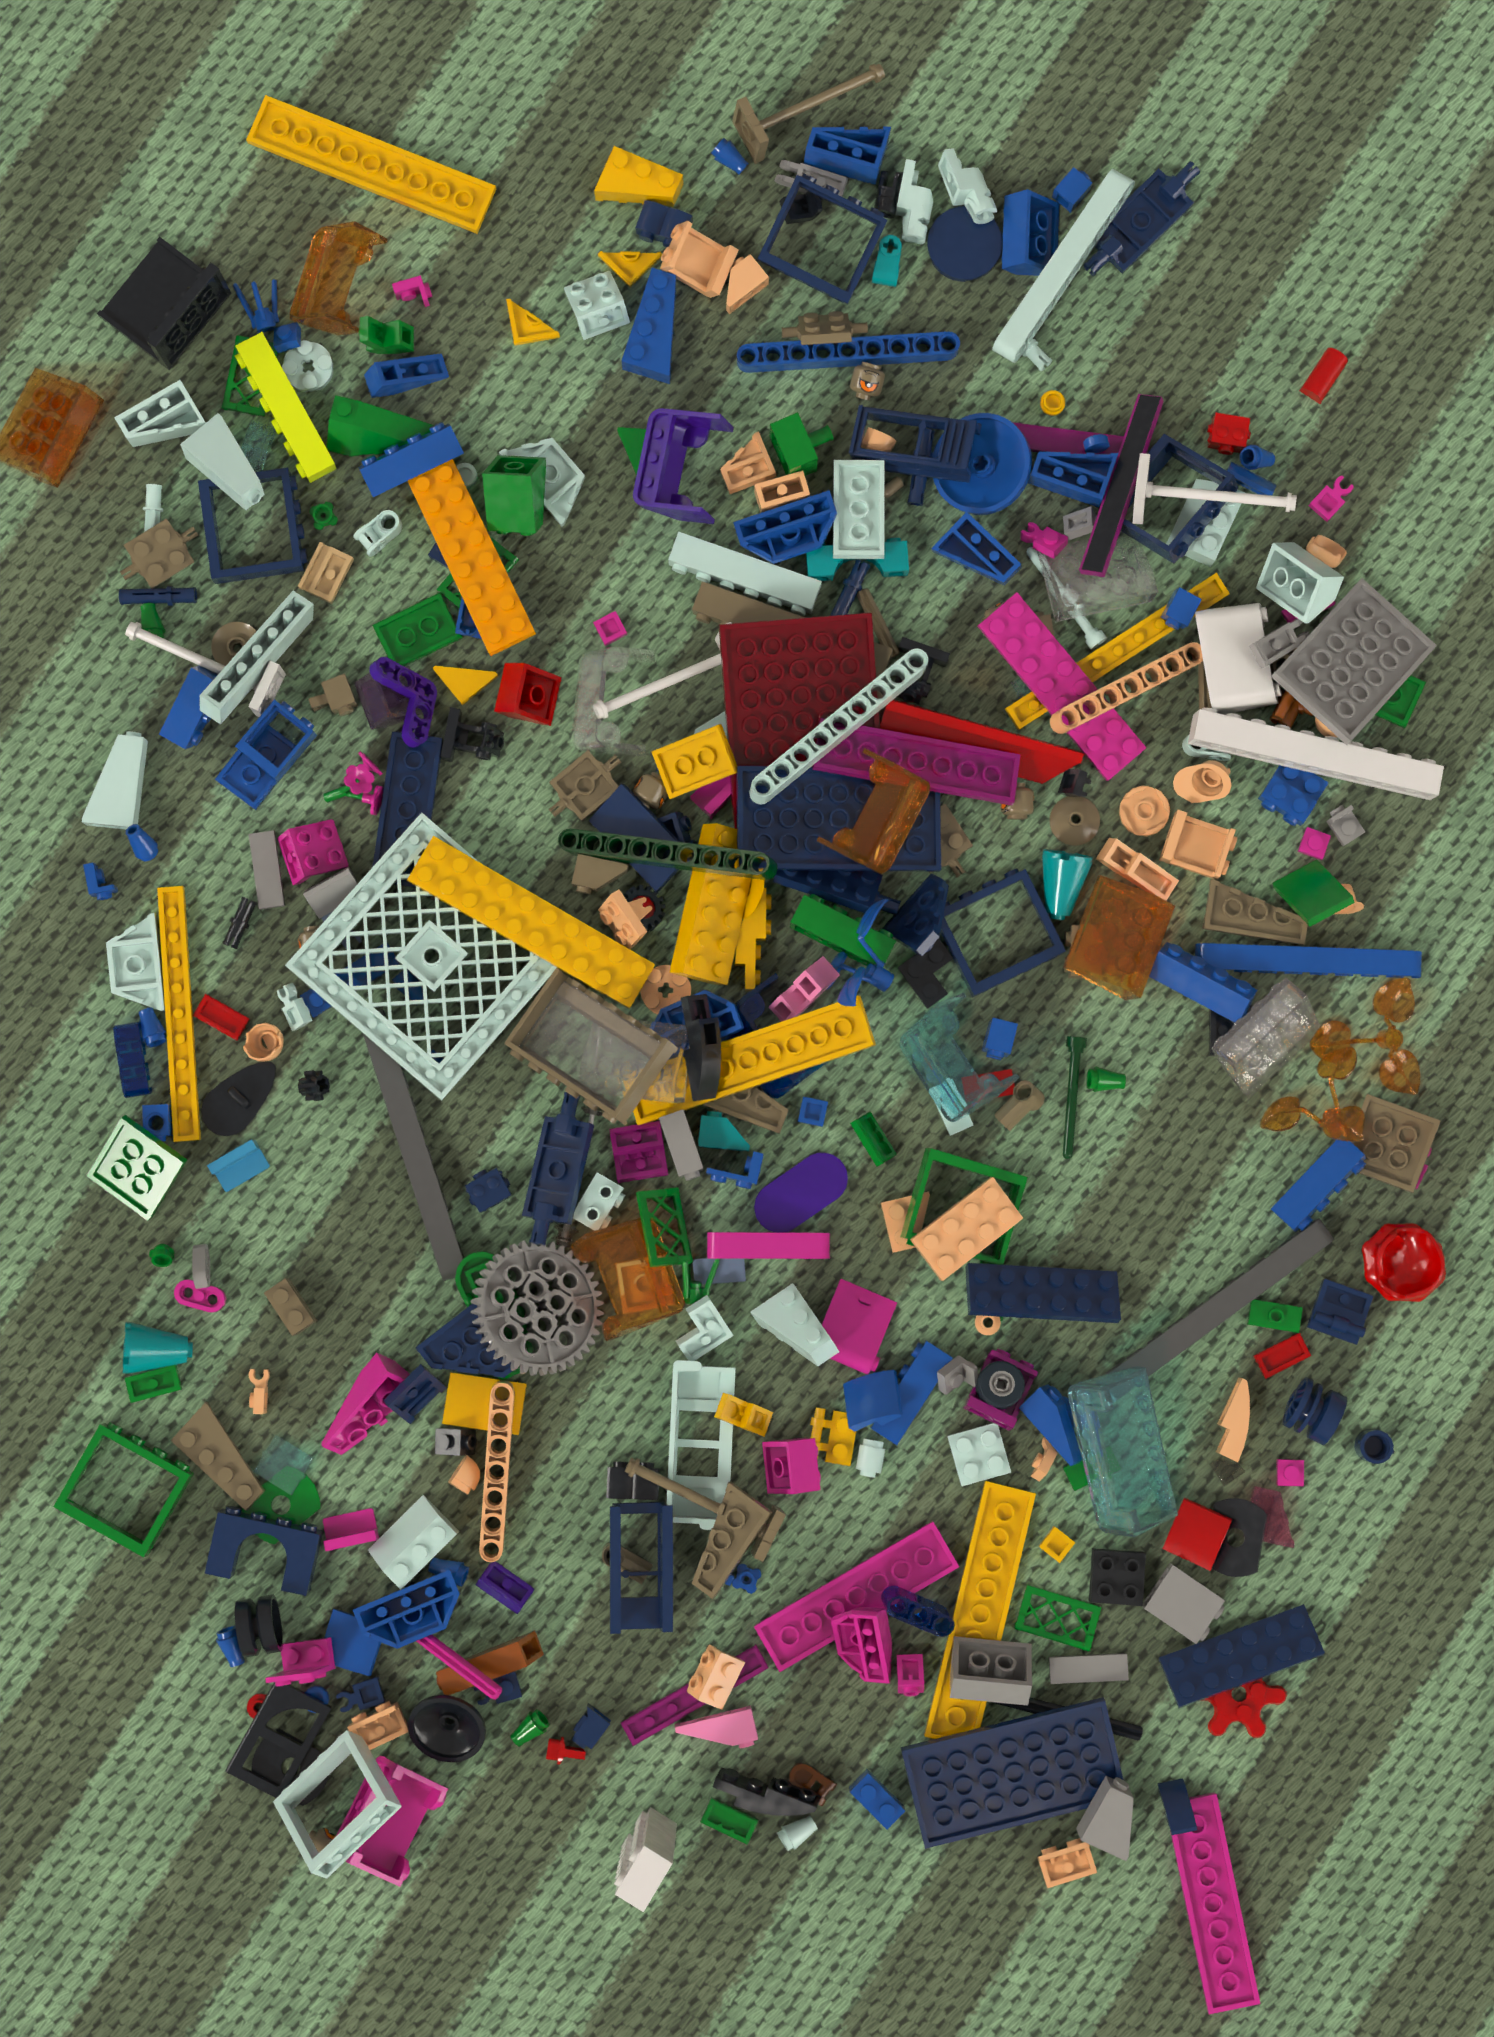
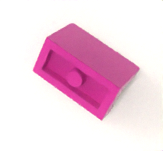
M730 776L700 787L690 796V799L711 819L732 798Z
M372 1508L323 1519L326 1540L323 1541L325 1551L379 1539L374 1510Z

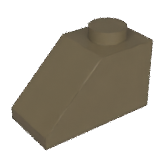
M578 854L571 884L573 887H577L576 892L591 895V891L598 892L628 873L629 867L627 864Z

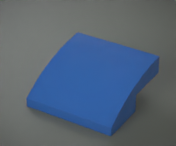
M1232 461L1227 469L1228 472L1234 475L1238 485L1256 494L1273 495L1277 484Z
M895 1370L868 1374L843 1384L848 1427L854 1432L874 1422L882 1426L903 1416L897 1372Z
M333 1609L324 1638L331 1637L335 1666L371 1676L381 1642L362 1635L355 1615Z

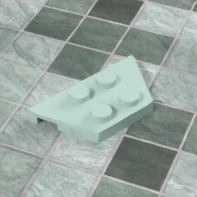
M553 438L540 440L536 444L521 445L522 447L511 450H501L499 455L546 458L544 507L563 527L584 482L585 475Z
M151 913L138 924L126 929L121 935L115 936L106 942L111 993L163 1012L165 1011L157 916L155 913Z

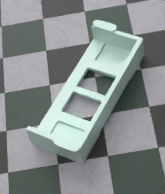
M677 1360L673 1364L668 1478L721 1504L726 1493L727 1484L731 1479L733 1425L720 1420L719 1441L678 1439L679 1411L716 1412L723 1393L734 1396L736 1367L702 1366L698 1361ZM678 1447L719 1449L718 1477L676 1475ZM667 1490V1505H673V1523L699 1524L701 1529L711 1530L718 1514Z

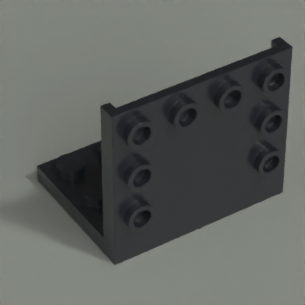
M159 236L154 247L103 310H99L97 314L110 326L170 370L232 293L217 266L210 262L207 267L200 268Z

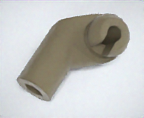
M894 477L884 485V498L891 497L904 486L899 477Z

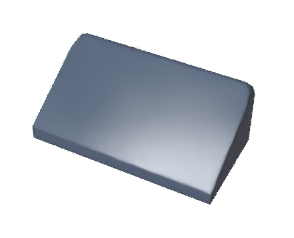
M693 1259L694 1281L706 1284L715 1259ZM720 1259L712 1284L746 1281L744 1259Z

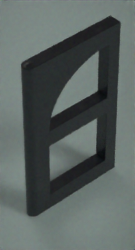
M274 1682L225 1771L277 1798L289 1786L332 1706L290 1684L276 1686ZM290 1709H306L318 1713L302 1744L266 1726L267 1722L278 1713ZM259 1736L296 1755L280 1785L243 1767Z

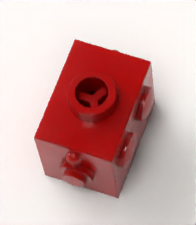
M1216 412L1211 424L1207 428L1209 434L1207 448L1217 449L1218 453L1223 455H1232L1233 452L1241 453L1247 447V440L1250 439V418Z

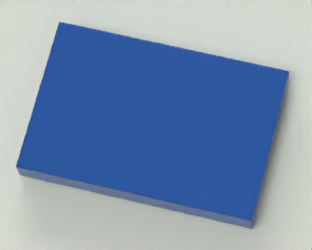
M269 725L252 745L255 750L276 767H279L296 746ZM239 750L235 752L215 778L217 782L255 810H257L277 784L274 778Z

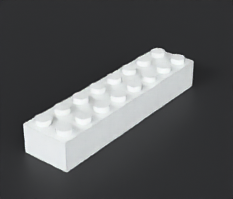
M651 1807L647 1813L641 1812L635 1823L633 1835L628 1834L621 1846L622 1849L616 1871L617 1875L614 1885H616L615 1895L642 1912L645 1911L673 1864L677 1823Z

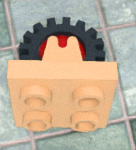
M638 885L637 888L633 886L624 895L620 890H617L598 909L601 920L614 933L615 941L628 949L633 948L649 931H653L665 916L663 911L666 909V906L661 904L664 899L662 896L659 898L656 896L659 892H651L652 887L647 886L645 889H643V885Z

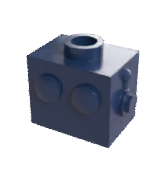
M497 1168L490 1172H487L486 1169L472 1176L474 1181L465 1185L466 1192L470 1195L469 1201L471 1205L476 1206L480 1213L513 1196L509 1189V1185H511L509 1180L503 1177L502 1171Z

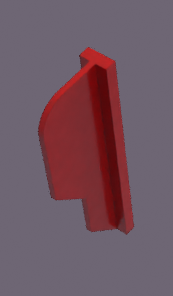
M894 699L884 707L880 723V729L1020 754L1018 777L1041 784L1073 766L1081 764L1084 753L1078 750Z

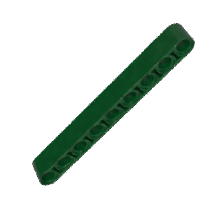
M571 828L563 830L558 837L559 847L574 856L581 854L604 860L760 880L773 878L778 870V865L774 859L765 853ZM576 837L575 845L570 847L571 840ZM599 840V847L593 850L594 843ZM623 843L622 850L619 853H617L616 849L618 845ZM646 846V853L640 856V850ZM670 849L668 858L663 859L664 852ZM694 852L693 859L687 862L688 855ZM718 855L717 862L711 865L713 856ZM742 858L740 867L735 868L736 860ZM766 861V868L759 871L761 862Z

